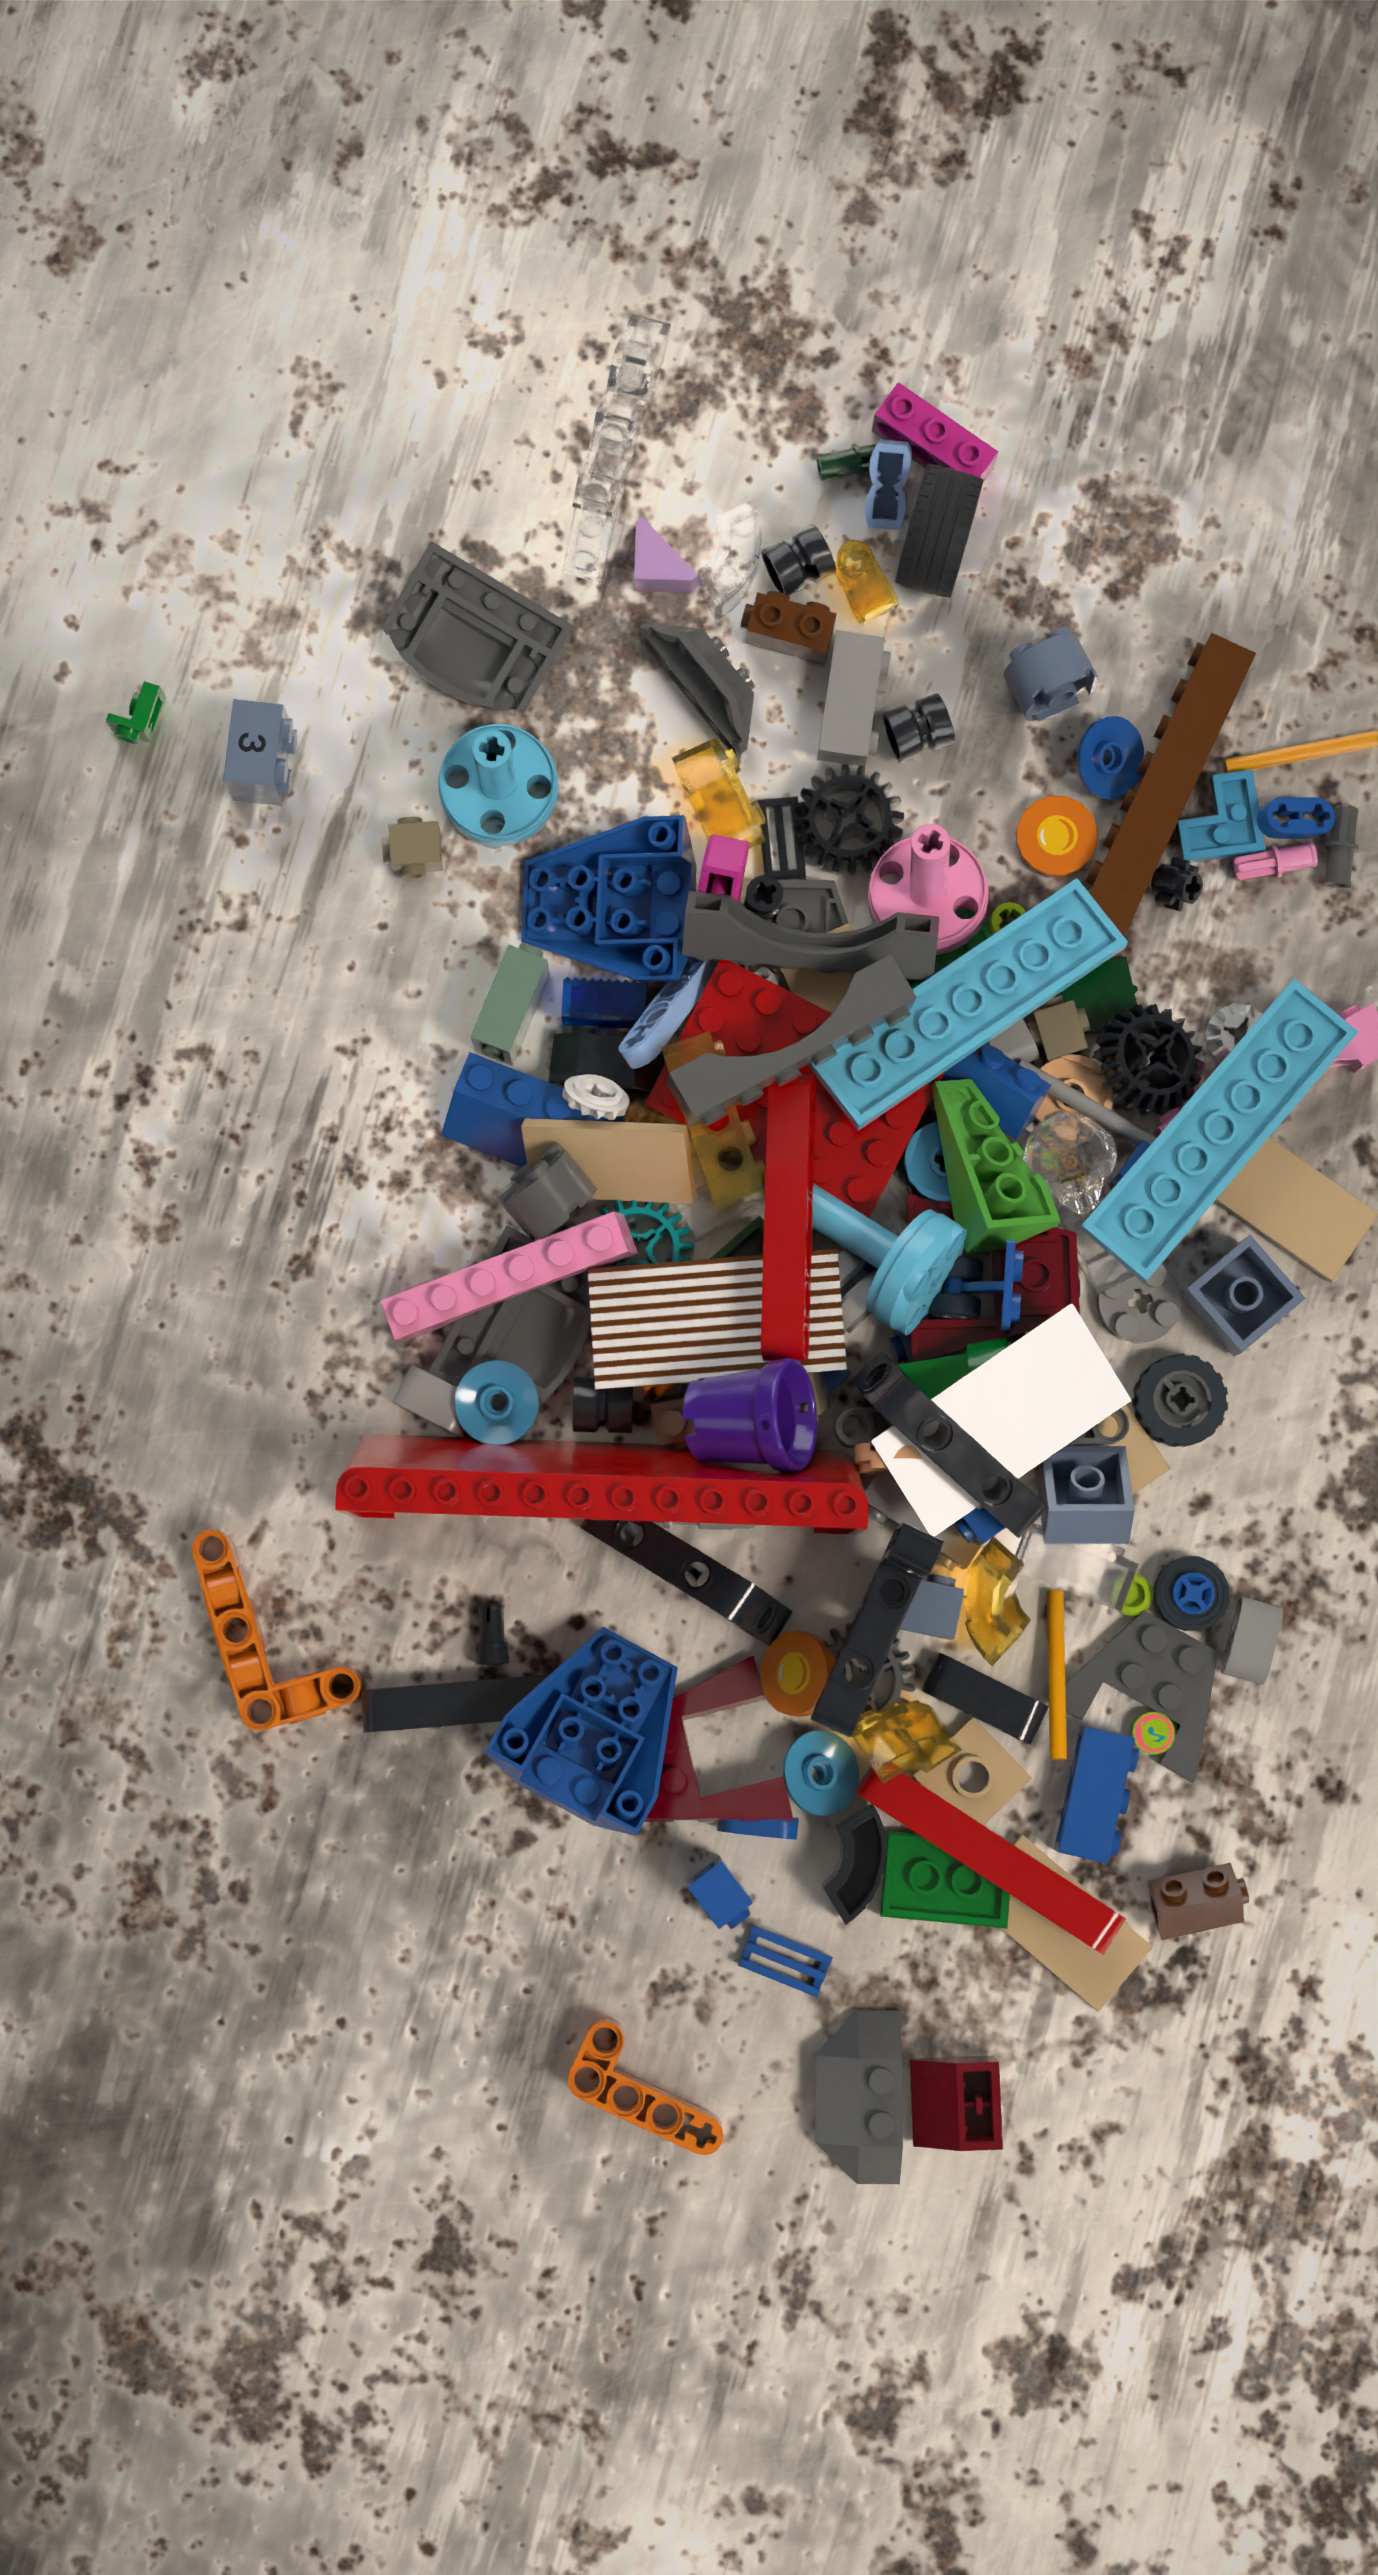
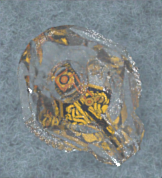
M1059 1110L1045 1115L1043 1121L1032 1130L1027 1140L1023 1160L1034 1175L1040 1173L1047 1183L1052 1197L1060 1201L1076 1215H1082L1098 1207L1105 1177L1110 1176L1114 1170L1117 1151L1113 1137L1090 1118L1078 1113H1065Z

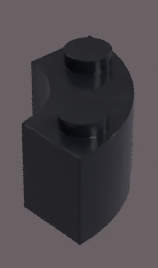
M573 1026L570 1033H559L553 1036L548 1083L564 1086L565 1081L570 1077L592 1074L612 1080L627 1094L649 1095L669 1058L670 1045L666 1044L656 1058L648 1064L639 1068H631L619 1052V1046L625 1037L596 1035V1029Z
M873 1804L867 1805L835 1825L841 1841L840 1859L834 1872L821 1884L845 1925L855 1919L871 1902L880 1886L887 1856L886 1836L880 1816Z

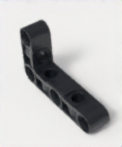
M881 1350L851 1380L881 1415L1017 1538H1020L1047 1510L1048 1506L931 1400ZM934 1421L939 1422L938 1429L934 1434L927 1437L923 1436V1430L926 1425ZM998 1476L994 1487L982 1490L984 1482L989 1477Z
M584 1519L580 1525V1528L717 1612L769 1647L777 1639L793 1613L792 1610L749 1580L653 1522ZM643 1532V1538L640 1543L633 1546L635 1537ZM709 1571L707 1581L698 1586L699 1577L704 1572Z
M905 1522L896 1527L810 1720L849 1738L851 1737L921 1580L929 1576L944 1540ZM886 1580L896 1581L902 1587L903 1595L897 1604H887L880 1597V1587ZM854 1658L863 1661L868 1671L865 1680L859 1684L849 1682L844 1675L846 1663Z

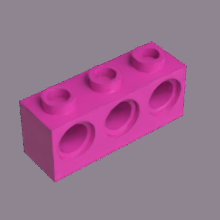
M899 382L874 414L872 432L883 440L908 442L912 452V460L925 469L928 464L940 465L944 468L948 467L955 471L959 470L966 472V474H973L984 479V481L994 469L999 451Z

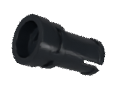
M505 1604L478 1605L479 1643H476V1665L509 1664L508 1642H505L504 1633Z

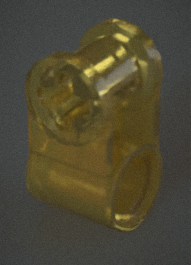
M851 540L844 543L837 552L835 575L846 594L849 606L857 621L863 625L899 607L896 593L889 579L883 574L871 548L860 540ZM848 557H851L854 562L861 560L860 569L857 570L854 565L846 566Z

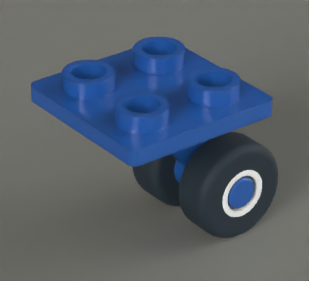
M1007 1240L1004 1281L977 1282L983 1278V1261L974 1257L958 1256L944 1280V1292L937 1294L932 1301L930 1314L934 1317L946 1319H977L980 1317L981 1299L969 1294L1003 1296L1000 1333L1009 1334L1010 1324H1018L1020 1316L1021 1294H1013L1012 1291L1013 1282H1021L1024 1251H1015L1016 1240Z

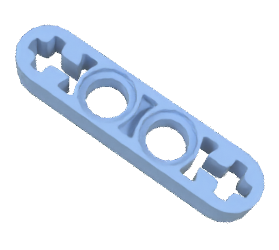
M690 956L679 981H667L619 1046V1052L631 1068H639L648 1064L661 1052L700 999L718 965L715 959L702 961Z

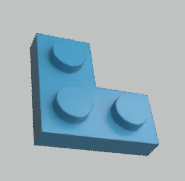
M1253 769L1212 775L1210 785L1215 815L1178 820L1176 825L1181 859L1189 860L1190 863L1231 858L1265 851L1264 836L1257 823L1259 805Z

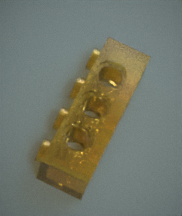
M710 1031L661 1047L669 1073L705 1053L726 1056L722 1041L713 1042ZM740 1102L725 1109L729 1123L721 1131H713L704 1126L703 1122L691 1127L684 1116L716 1212L764 1197L763 1185H765L766 1169L762 1159L753 1160L749 1146L755 1144L756 1141L749 1120L740 1122L735 1107L740 1105ZM733 1150L742 1156L743 1163L737 1170L726 1171L719 1165V1157L725 1151Z

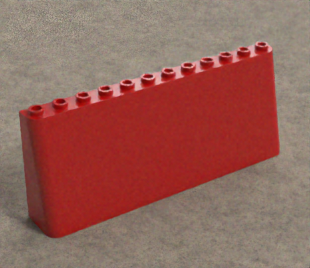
M375 1434L364 1438L360 1442L336 1485L335 1510L353 1518L396 1519V1513L793 1526L814 1527V1534L857 1535L868 1529V1500L857 1464L854 1463V1459L848 1453L838 1450H814L810 1462L802 1471L774 1470L769 1464L699 1463L692 1456L689 1448L675 1450L673 1445L668 1444L659 1446V1444L518 1439L508 1444L495 1445L485 1444L474 1438Z

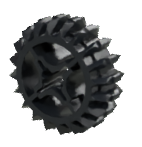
M843 764L841 776H836L835 771L829 767L825 770L827 782H824L815 775L811 778L814 790L802 788L800 796L806 802L795 803L794 811L802 816L793 819V827L804 830L796 836L798 844L811 842L805 849L804 855L810 858L816 853L820 854L817 867L822 869L829 860L834 862L832 874L838 875L841 865H847L848 875L854 876L857 868L856 864L860 863L866 873L871 872L872 862L870 858L878 863L884 854L882 850L887 851L896 844L891 838L902 837L903 829L895 824L903 822L904 812L893 810L901 803L899 796L886 797L893 788L890 782L883 784L881 787L877 786L880 773L874 772L870 779L864 778L865 767L863 765L858 767L856 775H850L849 765ZM841 791L857 792L849 801L841 802L833 797L831 800L827 799L828 796ZM869 799L880 812L882 819L881 832L872 827L873 822L866 818L864 814ZM857 807L855 823L851 822L840 833L842 817H848ZM816 809L825 813L824 818L831 822L834 828L828 841L821 836L816 827L814 815ZM856 838L863 842L866 840L871 842L865 847L854 850L840 848L848 839Z
M1140 1004L1134 1005L1129 1011L1127 1009L1121 1010L1115 1015L1114 1019H1110L1104 1024L1102 1028L1104 1032L1098 1035L1095 1041L1100 1048L1094 1051L1092 1058L1102 1063L1095 1068L1094 1074L1105 1076L1106 1081L1102 1083L1101 1089L1111 1088L1115 1092L1111 1102H1118L1124 1099L1125 1111H1132L1138 1108L1140 1116H1147L1152 1112L1157 1116L1163 1115L1168 1109H1177L1182 1106L1183 1100L1186 1101L1192 1097L1195 1092L1193 1087L1197 1086L1202 1079L1197 1072L1203 1068L1205 1062L1195 1058L1201 1052L1203 1046L1192 1044L1191 1039L1195 1036L1196 1031L1185 1032L1182 1028L1185 1018L1173 1021L1172 1009H1165L1159 1013L1157 1004L1149 1005L1145 1009ZM1135 1032H1143L1155 1037L1157 1040H1150L1143 1034L1139 1036ZM1154 1051L1153 1054L1149 1057V1060H1150L1151 1063L1148 1064V1065H1147L1148 1067H1146V1068L1143 1070V1067H1144V1066L1147 1064V1062H1148V1060L1146 1059V1057H1147L1148 1055H1150V1054H1149L1150 1052ZM1147 1080L1154 1086L1158 1084L1162 1089L1148 1087L1139 1081Z

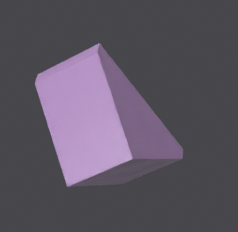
M641 517L636 522L634 591L692 593L698 588V574Z

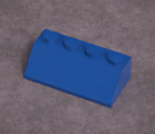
M469 1052L453 1091L441 1136L522 1168L527 1164L521 1129L525 1118L625 1122L626 1118L623 1115L616 1116L614 1120H609L605 1117H600L597 1120L592 1115H582L579 1109H572L568 1106V1101L562 1097L563 1088Z

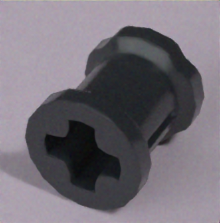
M760 875L751 880L746 888V909L765 920L771 919L779 913L783 900L781 883L770 875ZM761 890L765 895L772 893L771 904L767 905L763 900L756 902L757 892Z

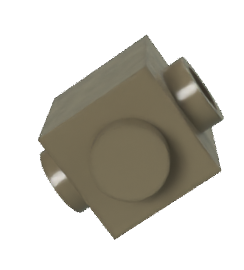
M403 817L397 820L398 824H388L389 837H382L383 862H391L394 874H401V878L419 879L425 877L426 872L443 871L441 831L438 821L422 822L420 817Z
M1062 995L1051 998L1041 1005L1040 1010L1032 1014L1034 1022L1027 1023L1036 1046L1042 1045L1046 1062L1088 1048L1084 1032L1090 1031V1026L1084 1007L1076 1008L1074 1000L1064 1003Z

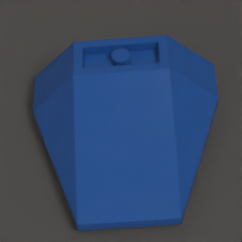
M684 815L644 816L526 860L521 942L639 982L679 981L690 957L682 956L684 920L689 891L696 892L697 870L686 817Z
M602 1627L505 1715L485 1754L518 1785L593 1826L637 1836L658 1797L678 1667Z

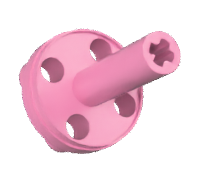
M925 824L919 827L912 837L903 839L890 847L879 859L869 881V912L874 924L883 921L897 912L939 916L936 955L945 954L961 947L981 930L988 906V882L980 862L967 847L951 839L943 827L936 824ZM949 856L957 861L955 865L950 867ZM888 873H894L899 875L901 880L896 884H887L881 880V877ZM960 908H969L976 915L970 919H961L956 916L955 912Z

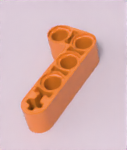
M601 2017L593 2021L570 2067L568 2086L572 2094L595 2107L696 2154L709 2155L717 2151L724 2137L722 2123L718 2116L707 2109L615 2067L624 2045V2029L614 2018ZM600 2028H610L616 2033L618 2041L614 2047L601 2049L596 2046L593 2035ZM585 2067L593 2068L597 2071L600 2078L598 2084L589 2089L579 2086L575 2079V2074L578 2070ZM621 2086H631L637 2091L639 2097L632 2106H621L614 2099L615 2091ZM660 2104H669L676 2109L677 2118L671 2124L662 2125L655 2121L653 2111ZM685 2113L691 2114L689 2124L697 2128H702L705 2123L711 2124V2133L714 2135L713 2139L706 2137L703 2142L697 2141V2132L685 2126L684 2134H679L678 2131L683 2126Z

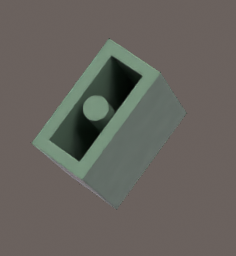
M520 943L519 948L508 944L471 1034V1041L475 1052L508 1065H514L550 977L548 960L542 958L543 952L524 943Z

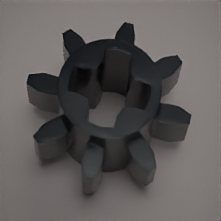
M1172 857L1170 865L1161 864L1155 870L1151 879V888L1153 893L1156 894L1155 901L1164 903L1165 908L1182 911L1184 903L1193 904L1200 897L1203 889V880L1201 875L1198 874L1199 867L1190 865L1189 860Z

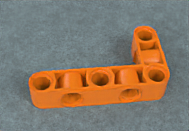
M213 1529L205 1530L197 1535L193 1541L192 1554L199 1574L200 1587L226 1676L244 1724L256 1731L267 1730L287 1723L294 1724L326 1714V1711L356 1701L361 1696V1690H363L364 1686L361 1675L353 1668H333L277 1683V1680L273 1679L265 1654L266 1642L254 1602L249 1598L241 1574L243 1565H240L234 1542L226 1533ZM212 1537H218L224 1545L223 1555L216 1561H209L203 1552L204 1544ZM235 1618L243 1619L248 1626L247 1636L240 1642H234L227 1634L228 1624ZM341 1673L347 1674L354 1682L353 1692L347 1698L338 1697L332 1690L333 1679ZM259 1699L266 1700L272 1707L271 1718L263 1724L254 1720L251 1715L252 1705Z

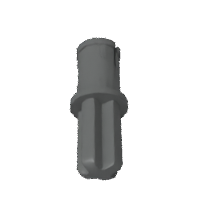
M1336 805L1334 808L1335 823L1331 829L1330 842H1327L1325 848L1329 850L1327 876L1325 879V885L1328 887H1351L1354 852L1359 850V846L1355 844L1359 811L1357 807L1352 805Z

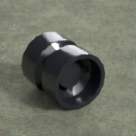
M813 524L792 534V541L790 543L780 540L761 550L764 565L778 592L788 596L805 589L807 580L817 583L836 573L835 561L829 546L819 529Z
M938 693L916 700L912 709L902 705L885 711L882 714L888 741L899 763L922 756L923 750L926 747L936 751L955 744L953 725L945 703ZM920 718H922L924 727L927 732V734L924 736H922L921 729L917 721Z
M574 1378L573 1432L596 1433L600 1426H605L608 1433L632 1434L633 1386L595 1389L594 1378Z

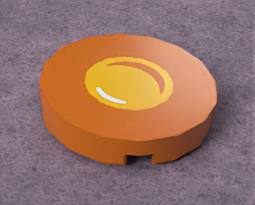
M1050 795L1036 800L1023 812L1016 828L1015 845L1021 860L1046 878H1065L1078 873L1091 860L1098 844V828L1092 813L1081 802L1068 796Z
M805 1631L786 1632L775 1639L764 1654L760 1670L761 1687L767 1701L776 1711L796 1717L812 1715L835 1663L832 1651H827L826 1646L822 1643L826 1642L820 1636Z

